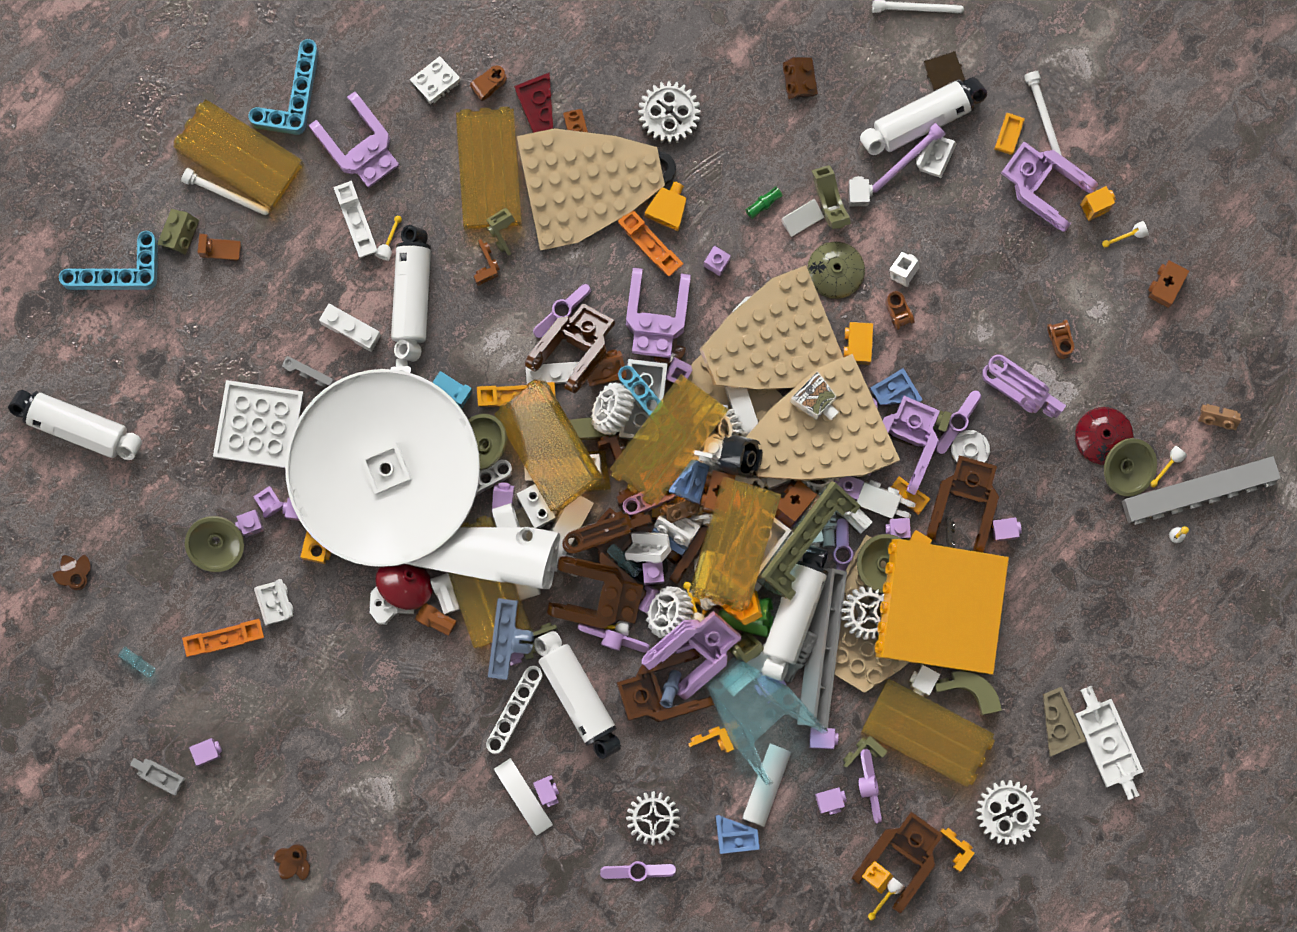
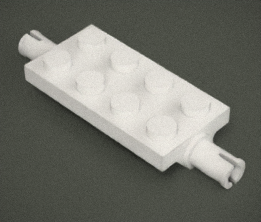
M1092 685L1080 690L1088 707H1086V710L1074 715L1084 734L1105 786L1109 787L1116 783L1122 784L1128 800L1139 796L1140 794L1132 779L1134 778L1133 776L1144 771L1112 699L1102 703L1098 702Z

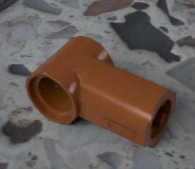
M427 603L420 608L414 619L448 636L457 622Z

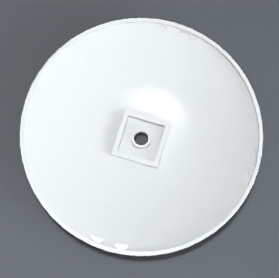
M390 369L368 370L349 375L334 382L318 394L306 407L293 429L288 444L285 466L286 483L292 506L299 520L310 535L333 554L354 563L368 566H396L418 560L432 553L446 543L460 528L468 516L477 494L480 477V456L477 440L468 418L454 399L443 389L409 372ZM385 463L391 466V471L388 474H383L381 471V467Z

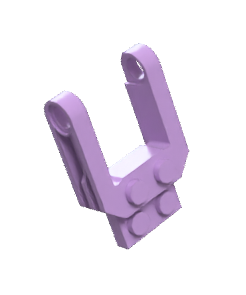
M354 91L347 99L353 103L358 114L374 135H370L351 149L347 155H344L317 120L308 126L344 173L358 174L365 185L370 188L397 168L399 163L388 151L389 134Z
M1023 142L1001 174L1016 184L1015 191L1018 201L1060 231L1066 232L1071 222L1069 223L1058 214L1057 210L1033 193L1041 185L1052 167L1088 193H1093L1098 187V183L1056 151L1050 150L1039 153L1026 142Z
M633 268L626 317V327L634 334L632 353L671 358L673 339L679 337L684 332L691 275L681 274L676 317L672 318L667 315L637 313L643 269Z
M994 355L982 371V378L986 383L1030 413H1037L1042 408L1044 409V414L1051 418L1053 416L1057 418L1066 407L1065 404L1048 393L1049 387L1003 355ZM995 360H1000L1003 362L1004 367L1001 368L1000 366L993 364V362ZM987 370H989L991 374L996 376V378L990 379L987 376Z
M904 396L897 413L884 417L883 423L887 432L891 433L894 437L915 446L923 447L922 454L906 492L915 495L938 443L933 426L940 411Z
M713 611L701 622L699 620H683L680 625L675 627L674 630L644 655L642 664L650 670L661 661L664 662L685 642L689 641V644L701 653L706 660L678 684L679 691L677 695L686 700L727 666V651L741 639V636Z

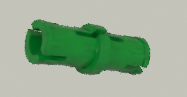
M775 186L764 196H759L758 200L746 208L745 211L751 219H754L762 211L768 210L770 205L783 195Z

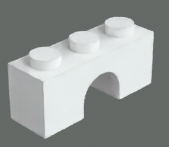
M328 304L319 319L321 325L336 333L347 336L357 345L370 352L373 351L381 337L378 330L331 304Z

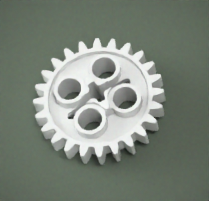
M668 81L667 86L660 82V88L653 85V92L647 90L648 97L642 96V100L645 103H639V107L643 110L638 111V115L643 116L639 118V122H645L642 129L648 128L647 135L653 133V140H656L658 136L661 137V143H663L664 139H668L669 144L673 138L678 143L680 136L685 140V133L692 135L690 128H697L694 122H699L700 118L695 115H699L700 110L695 109L699 107V102H694L696 95L690 97L691 89L685 92V85L678 88V82L671 86L670 81ZM666 96H672L674 98V101L671 103H667L664 100V98ZM653 109H658L661 114L653 116L650 112ZM686 109L688 114L681 116L678 114V110ZM666 110H673V116L670 113L666 115ZM667 122H672L675 126L672 129H667L664 125Z
M1002 780L1000 781V787L993 783V790L987 787L988 794H981L984 801H977L981 808L976 809V811L980 812L981 815L976 817V819L983 821L979 827H986L983 833L990 832V840L996 836L997 843L1004 839L1005 845H1008L1009 839H1011L1012 843L1016 844V838L1023 842V835L1029 838L1031 836L1028 831H1036L1032 825L1039 824L1035 817L1041 816L1040 813L1036 812L1040 805H1034L1038 798L1030 797L1033 791L1025 792L1027 789L1026 785L1019 788L1020 782H1016L1013 786L1012 780H1009L1007 785ZM1011 793L1017 796V803L1015 805L1008 802V796ZM996 802L999 804L1000 810L998 813H993L990 810L991 803ZM1020 804H1024L1023 808L1010 814L1011 817L1004 816L996 821L992 820L993 817L1006 812V807L1007 809H1012ZM1020 811L1026 814V820L1023 823L1017 820V814ZM1002 820L1007 821L1009 825L1006 831H1002L999 828V823Z

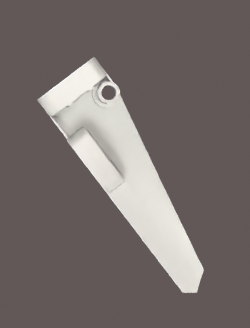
M460 527L441 547L418 560L406 564L497 582H510L541 589H550L560 544V533L533 527ZM528 531H531L533 534L531 541H528L526 538Z

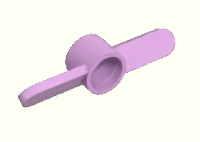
M584 284L580 286L566 300H557L552 306V312L534 328L533 334L538 338L543 337L557 318L565 317L558 316L555 313V308L560 304L568 306L569 313L566 316L570 318L572 309L590 294L591 288L589 285Z
M972 391L959 411L952 414L946 432H944L935 447L937 453L944 454L957 434L967 428L968 418L981 400V394L978 391ZM959 416L963 418L965 425L962 429H956L952 426L951 420L953 417Z
M844 518L837 520L836 548L832 554L833 560L837 564V570L846 571L849 562L853 558V551L849 547V523ZM840 548L847 549L850 554L849 560L846 562L839 561L836 558V551Z
M581 623L578 625L579 630L603 638L601 645L620 651L622 645L644 653L649 651L650 646L642 641L611 630H604Z
M863 749L861 751V761L864 777L859 778V789L862 798L870 797L875 823H881L882 818L877 796L879 790L871 752L868 749Z
M640 861L633 862L630 866H605L600 870V875L604 879L631 878L638 882L646 877H671L676 873V868L672 864L645 865ZM635 864H641L645 868V875L641 879H635L631 875V868Z

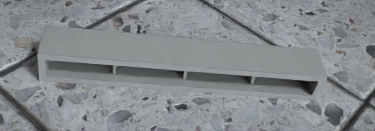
M1274 456L1126 498L1121 502L1128 524L1134 522L1135 525L1145 523V519L1150 517L1156 520L1165 517L1164 513L1171 512L1174 515L1183 512L1185 507L1190 506V509L1201 507L1202 502L1208 501L1209 504L1221 501L1220 497L1227 496L1229 499L1239 496L1238 492L1244 490L1246 493L1254 492L1261 485H1264L1265 488L1276 485L1275 481L1281 478Z
M823 568L828 571V575L809 628V632L815 633L817 640L812 652L809 653V658L805 662L798 725L828 728L842 617L841 609L843 608L842 603L847 576L846 571L833 568Z

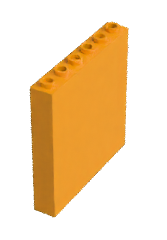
M892 539L888 547V554H890L889 562L885 568L887 578L883 585L884 601L880 606V612L882 613L881 621H879L877 627L879 638L875 644L876 657L993 674L1009 557L902 539Z

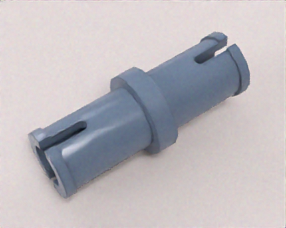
M677 670L669 672L667 683L663 687L664 693L660 704L665 708L672 707L674 697L679 691L678 684L682 675Z

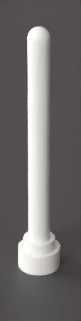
M873 0L872 3L873 13H881L885 9L962 13L964 11L962 5L885 2V0Z
M1030 72L1024 75L1025 82L1032 88L1051 149L1061 155L1039 87V80L1041 79L1039 72Z
M186 168L182 176L181 182L187 185L195 183L263 215L269 213L268 208L198 177V174L190 168Z

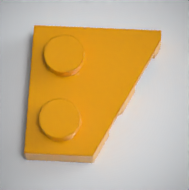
M754 587L748 589L743 596L738 594L720 604L725 612L744 625L762 617L758 594Z

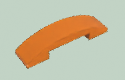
M634 210L618 220L620 226L636 245L668 277L684 265L645 225V222Z
M260 619L203 634L199 633L183 637L182 640L186 657H191L264 638Z

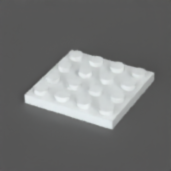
M226 380L213 457L285 468L288 444L293 429L300 418L304 392Z

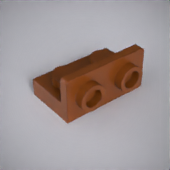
M607 351V355L588 378L589 386L619 380V370L625 366L621 351ZM626 370L621 373L622 378H626Z

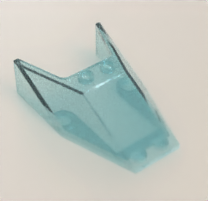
M733 657L727 663V666L706 683L730 741L766 785H771L774 782L765 772L756 751L755 742L782 716L790 715L822 734L829 732L788 686L776 679L764 676L760 670L740 659L737 660L736 657Z

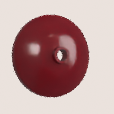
M409 564L380 566L376 573V586L380 595L389 604L400 609L414 610L424 606L430 599L433 591L430 581L431 577L424 567Z

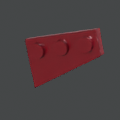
M550 72L514 86L532 132L553 129Z

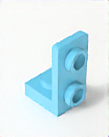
M439 372L432 382L451 396L461 408L464 407L473 393L471 387L466 384L463 386L443 372Z

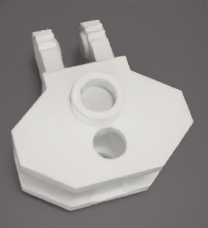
M377 586L371 592L370 614L378 624L387 625L395 615L414 614V610H404L389 604L380 595ZM378 601L382 602L381 606H376V603Z

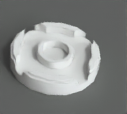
M966 430L959 433L951 445V456L955 463H957L959 455L986 462L990 454V445L987 438L974 430Z

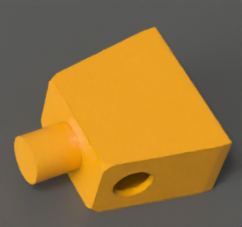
M673 182L670 190L661 188L646 209L645 217L679 231L686 205V197L680 195L684 186L678 182Z

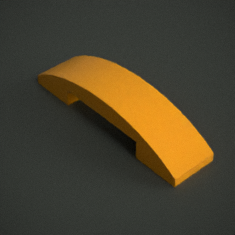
M554 382L535 383L534 385L476 387L478 407H509L556 402Z

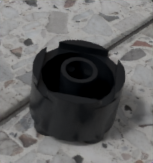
M738 435L725 437L722 442L723 448L721 457L718 460V467L722 468L727 474L744 478L753 477L751 474L759 470L762 462L763 452L758 446L760 442Z

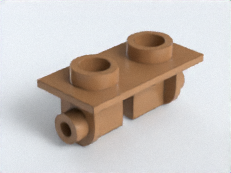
M1202 405V413L1198 419L1199 422L1224 427L1228 430L1237 429L1241 421V414L1237 413L1236 410L1223 408L1221 414L1219 413L1220 407Z
M684 498L676 501V504L672 502L662 505V508H660V514L662 516L665 515L670 523L699 512L698 503L690 502Z

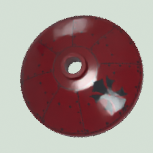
M1098 407L1088 411L1079 420L1075 430V441L1080 453L1087 460L1099 465L1105 464L1107 455L1116 444L1125 439L1134 438L1133 428L1127 417L1120 411L1110 407ZM1108 431L1110 433V436L1105 437L1103 435V432Z

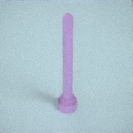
M937 123L930 127L929 134L872 186L873 192H878L934 139H941L946 135Z

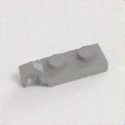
M289 356L286 357L282 364V367L289 372L299 370L300 376L308 380L310 377L317 379L316 384L324 388L336 382V380Z
M133 758L130 764L139 770L137 775L140 778L175 796L185 780L184 777L146 758L144 762Z

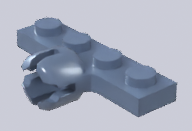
M498 598L488 677L508 680L512 653L528 654L532 650L533 644L522 643V640L534 641L533 632L518 629L515 625L518 608L517 600Z

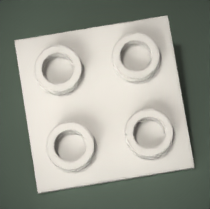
M438 57L412 77L410 81L426 97L429 104H435L441 98L440 95L445 96V91L449 93V89L451 90L459 85L460 77L441 57Z

